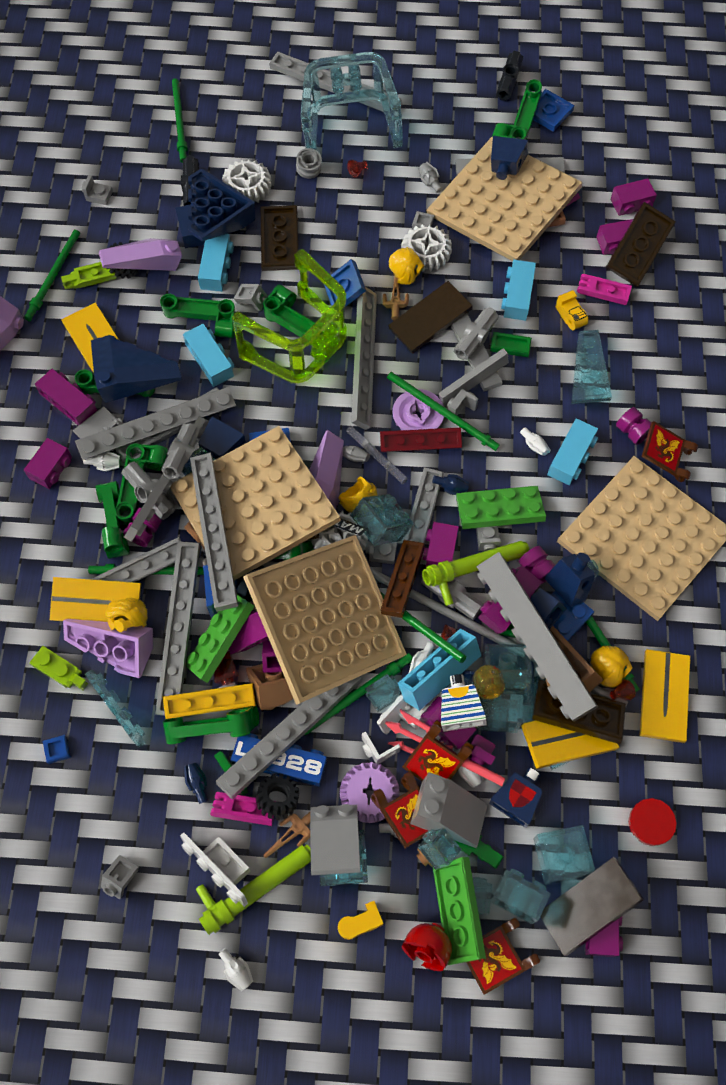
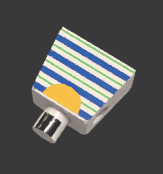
M462 674L450 676L451 688L442 689L441 725L443 732L487 725L486 716L475 685H465Z

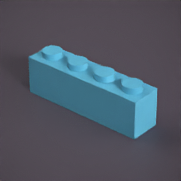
M460 628L447 640V642L466 655V660L463 663H460L442 648L438 647L400 680L398 685L404 701L420 711L442 689H445L451 683L450 676L463 673L481 657L475 636Z

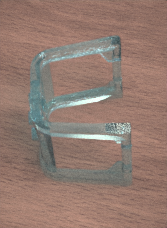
M375 52L320 58L308 64L304 73L300 117L306 148L317 150L318 112L321 108L365 100H376L381 103L389 126L393 148L403 146L401 102L385 59L380 54ZM359 64H373L374 89L361 90ZM348 66L349 73L342 74L341 67ZM330 68L332 89L335 94L321 97L317 71ZM383 83L387 92V96L384 94ZM350 85L353 92L342 93L344 86Z

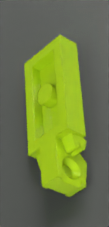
M98 262L74 268L73 272L69 275L61 276L64 288L71 289L114 280L116 276L115 272L111 274L109 272L110 269L103 268L102 263Z
M45 646L40 648L29 663L65 688H71L72 685H75L84 691L88 685L86 680L80 677L82 672L78 667Z

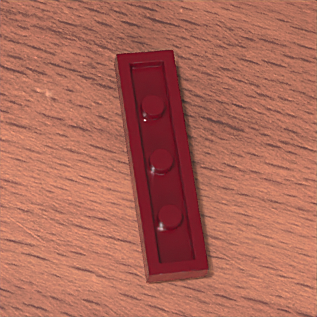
M461 427L380 431L381 452L462 448Z

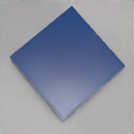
M66 735L43 741L46 762L48 764L71 758Z

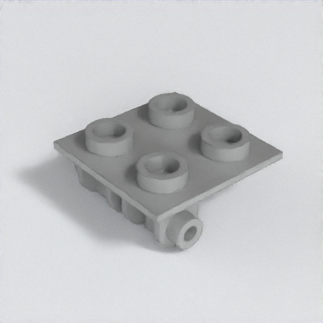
M103 406L76 427L73 432L81 439L124 423L120 418L116 419Z

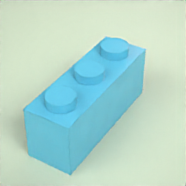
M229 234L205 241L198 274L200 290L223 292L224 284H227L228 273L226 271L230 269L231 265L229 255L233 253L234 248Z
M513 259L512 267H508L506 278L510 280L505 282L504 294H507V298H503L501 309L505 310L504 318L526 321L536 263Z
M201 324L183 333L185 345L213 387L234 377V364L230 357H225L222 345L215 342V336L211 329L207 330L205 325Z
M576 418L557 452L547 475L567 485H570L573 479L577 480L582 470L579 468L580 464L586 463L590 455L587 452L589 447L594 448L599 438L595 436L598 428Z

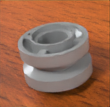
M312 148L302 149L296 157V170L298 174L307 179L318 176L321 172L322 164L320 153Z

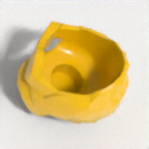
M408 247L396 250L390 255L388 261L389 268L395 277L398 278L397 282L404 285L412 284L425 266L417 253Z
M360 476L357 478V482L345 492H342L338 498L340 504L347 512H351L352 515H359L366 512L374 504L378 494L376 486Z
M126 598L118 602L113 599L109 603L105 614L108 617L107 621L110 629H116L118 632H124L133 626L145 627L147 625V608L144 602L139 599Z
M602 646L591 655L590 665L604 679L600 683L603 686H618L622 679L632 670L629 657L621 648L616 646Z

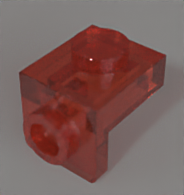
M229 651L226 652L214 672V682L216 684L221 683L222 686L235 682L234 678L239 676Z

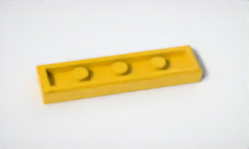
M253 683L163 696L165 719L256 706Z

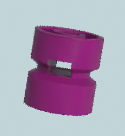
M632 407L620 417L616 426L623 433H628V438L635 445H638L647 438L651 422L647 418L643 419V414L636 407Z
M138 508V510L136 511L135 515L132 518L133 521L137 517L141 508ZM154 514L150 521L145 520L146 528L141 536L135 535L132 542L139 546L147 547L153 538L152 532L157 531L162 522L161 519ZM129 523V524H128L127 528L125 529V531H124V533H123L124 536H125V534L127 533V531H128V529L130 528V526L132 525V523Z
M540 545L526 552L518 561L521 566H524L542 582L541 584L546 582L545 576L555 566L551 559H546L548 555Z

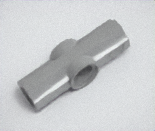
M490 307L484 308L474 322L469 323L462 339L454 348V353L459 359L468 360L476 348L484 344L489 331L499 318L494 309Z
M183 424L177 437L173 440L167 452L168 457L161 470L165 477L178 479L184 465L192 455L195 448L193 445L199 434L197 426L194 424Z
M135 461L129 463L122 470V475L135 488L136 498L140 502L145 503L158 480L155 478L150 479ZM164 495L158 507L154 505L152 509L156 510L155 513L160 519L164 520L175 511L176 507Z
M422 579L421 584L438 595L440 601L445 604L439 585L434 587L431 585L427 586ZM458 581L447 582L454 602L447 606L450 608L455 607L474 620L480 613V608L484 603L466 592L465 587Z

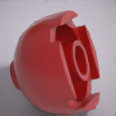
M424 923L415 926L409 931L402 944V949L413 961L415 957L425 961L421 966L441 972L446 968L450 960L452 943L441 925L437 923Z

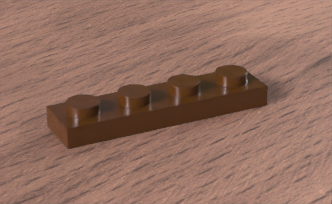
M403 540L380 609L382 615L403 618L424 552V543Z

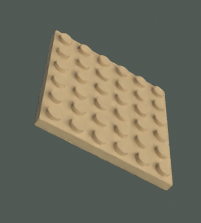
M491 137L428 207L427 213L434 215V219L511 261L513 259L520 260L582 188V182L530 155H527L518 174H508L505 180H500L496 177V173L491 171L493 137Z
M280 426L213 461L234 580L341 521L339 514ZM190 473L173 482L170 489L204 546L193 473Z
M633 456L564 531L557 542L572 554H587L590 558L587 564L589 568L658 621L726 542V524L637 457Z
M356 535L243 576L296 705L406 655L391 616L381 614L380 609L383 597Z

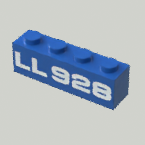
M252 733L238 737L231 757L232 764L234 765L261 739H258V736ZM293 744L262 773L276 774L278 777L279 774H284L283 778L285 779L289 776L291 780L320 787L327 764V756H324V753L319 750L311 749L308 752L301 750L302 747Z

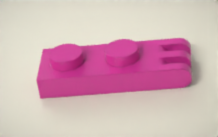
M582 274L577 292L627 305L632 286Z
M216 792V800L213 801L212 805L214 808L210 812L211 816L272 826L274 815L272 819H269L268 813L265 816L261 814L262 809L258 810L256 798L237 795L232 800L226 793Z

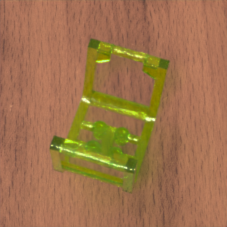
M303 249L294 255L295 267L300 270V281L297 283L298 295L320 312L322 316L302 337L295 340L288 339L258 324L239 311L232 316L239 357L291 383H302L309 380L344 344L347 338V327L345 324L346 292ZM307 271H310L337 295L338 299L331 307L327 306L309 288ZM242 329L289 352L290 370L258 354L253 345L244 339ZM311 345L310 355L314 360L305 369L303 349Z

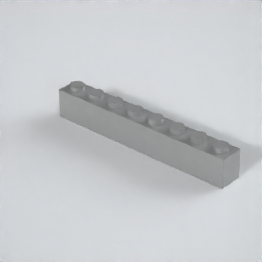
M498 552L476 566L480 571L477 574L483 585L488 584L491 589L488 592L495 604L499 602L503 608L500 611L506 622L511 621L514 626L512 629L514 636L518 641L522 639L526 645L523 649L530 660L534 659L538 667L535 668L542 680L546 678L550 684L547 687L554 699L558 698L562 703V706L559 708L565 718H571L572 721H576L598 708L505 558Z

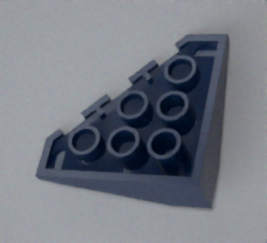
M202 168L188 177V183L191 185V189H188V200L191 202V207H188V217L191 220V224H188V230L190 234L199 240L206 241L243 229L255 221V202Z
M111 335L91 340L96 386L105 403L182 380L179 365L173 360L164 359L161 355L142 350L134 344L120 341Z

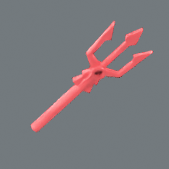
M400 709L408 724L414 723L424 729L426 733L429 731L430 726ZM385 722L395 734L401 733L419 743L423 739L402 728L400 723ZM403 741L388 742L392 746L399 744L401 750L410 754L415 750L404 745ZM446 745L451 750H453V746ZM466 759L461 765L500 786L503 785L506 779L469 759Z

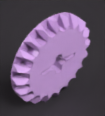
M418 389L443 406L441 400L434 393ZM407 391L397 398L393 406V419L396 426H399L401 430L438 429L444 419V416ZM416 406L419 412L422 413L421 420L418 417V415L415 414Z
M373 762L361 763L354 766L343 778L340 786L342 805H357L358 821L365 823L379 822L385 819V817L372 802L371 798L370 805H368L367 794L363 793V790H367L369 780H372V789L374 791L381 789L389 803L399 797V784L391 771L381 764Z

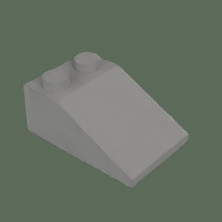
M429 772L422 781L410 824L477 848L488 804L453 781Z
M343 804L340 806L321 805L311 807V875L359 873L360 851L357 805Z

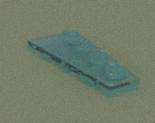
M599 330L579 331L571 404L610 401L612 395Z

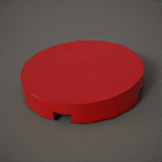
M654 798L643 799L637 803L630 811L628 820L632 834L635 835L638 841L649 846H659L669 841L675 833L677 823L671 808L663 801Z

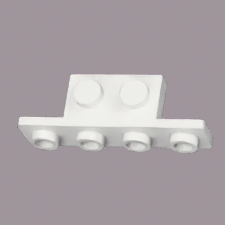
M442 692L420 711L406 703L401 694L389 709L382 713L377 724L386 735L391 731L385 724L386 721L398 723L402 719L408 724L400 709L424 722L420 716L437 697H442ZM414 723L409 724L416 730L419 728V726L415 725Z
M182 833L180 835L183 841L181 846L189 856L194 854L198 858L196 862L205 872L209 870L213 874L211 876L213 881L220 888L223 885L227 888L229 898L235 904L240 902L245 907L248 904L246 897L235 885L250 872V868L220 837L201 851L185 833Z

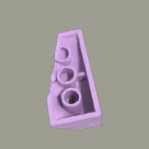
M149 238L99 250L103 268L176 271L182 257L178 241L170 239Z
M1 296L0 351L16 336L24 323L19 309Z
M327 430L309 471L336 510L339 503L344 440Z
M77 619L63 620L65 641L83 652L89 651L98 657V661L111 664L115 667L114 670L120 674L136 678L142 676L153 649V628L133 626L124 632H118L116 629L111 630L108 622Z

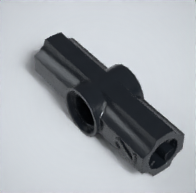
M518 51L509 53L506 65L503 67L502 77L496 93L500 100L506 101L511 99L514 87L517 84L518 74L523 62V56Z
M187 156L183 160L181 187L184 206L191 204L188 200V189H191L188 177L199 170V161L193 156Z

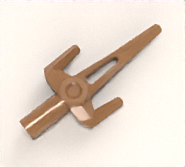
M395 275L391 300L387 301L386 294H383V306L392 308L391 319L393 321L399 317V308H405L409 303L408 293L405 295L404 301L400 299L398 278Z
M310 812L302 819L293 813L279 823L280 826L285 825L289 821L292 822V826L264 854V857L267 858L299 834L304 837L297 846L303 845L310 838V830L307 827L310 824ZM294 831V834L288 837L285 841H282L289 833Z

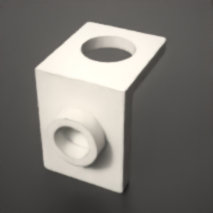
M362 733V740L365 744L362 746L368 758L372 757L376 764L400 752L401 746L398 744L379 755L367 733Z

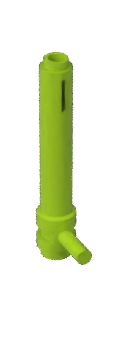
M518 541L449 562L446 560L438 563V565L432 564L422 571L423 580L427 586L431 585L434 587L439 585L445 605L447 606L454 603L447 582L453 581L456 577L479 571L476 566L498 552L505 558L506 562L519 559L529 551V546L526 542Z
M308 844L304 847L301 845L239 889L245 895L248 902L245 907L240 902L235 904L229 897L215 903L204 884L198 886L196 891L207 908L202 913L203 916L199 918V921L208 935L220 931L222 925L231 923L235 920L234 917L310 863L311 848Z

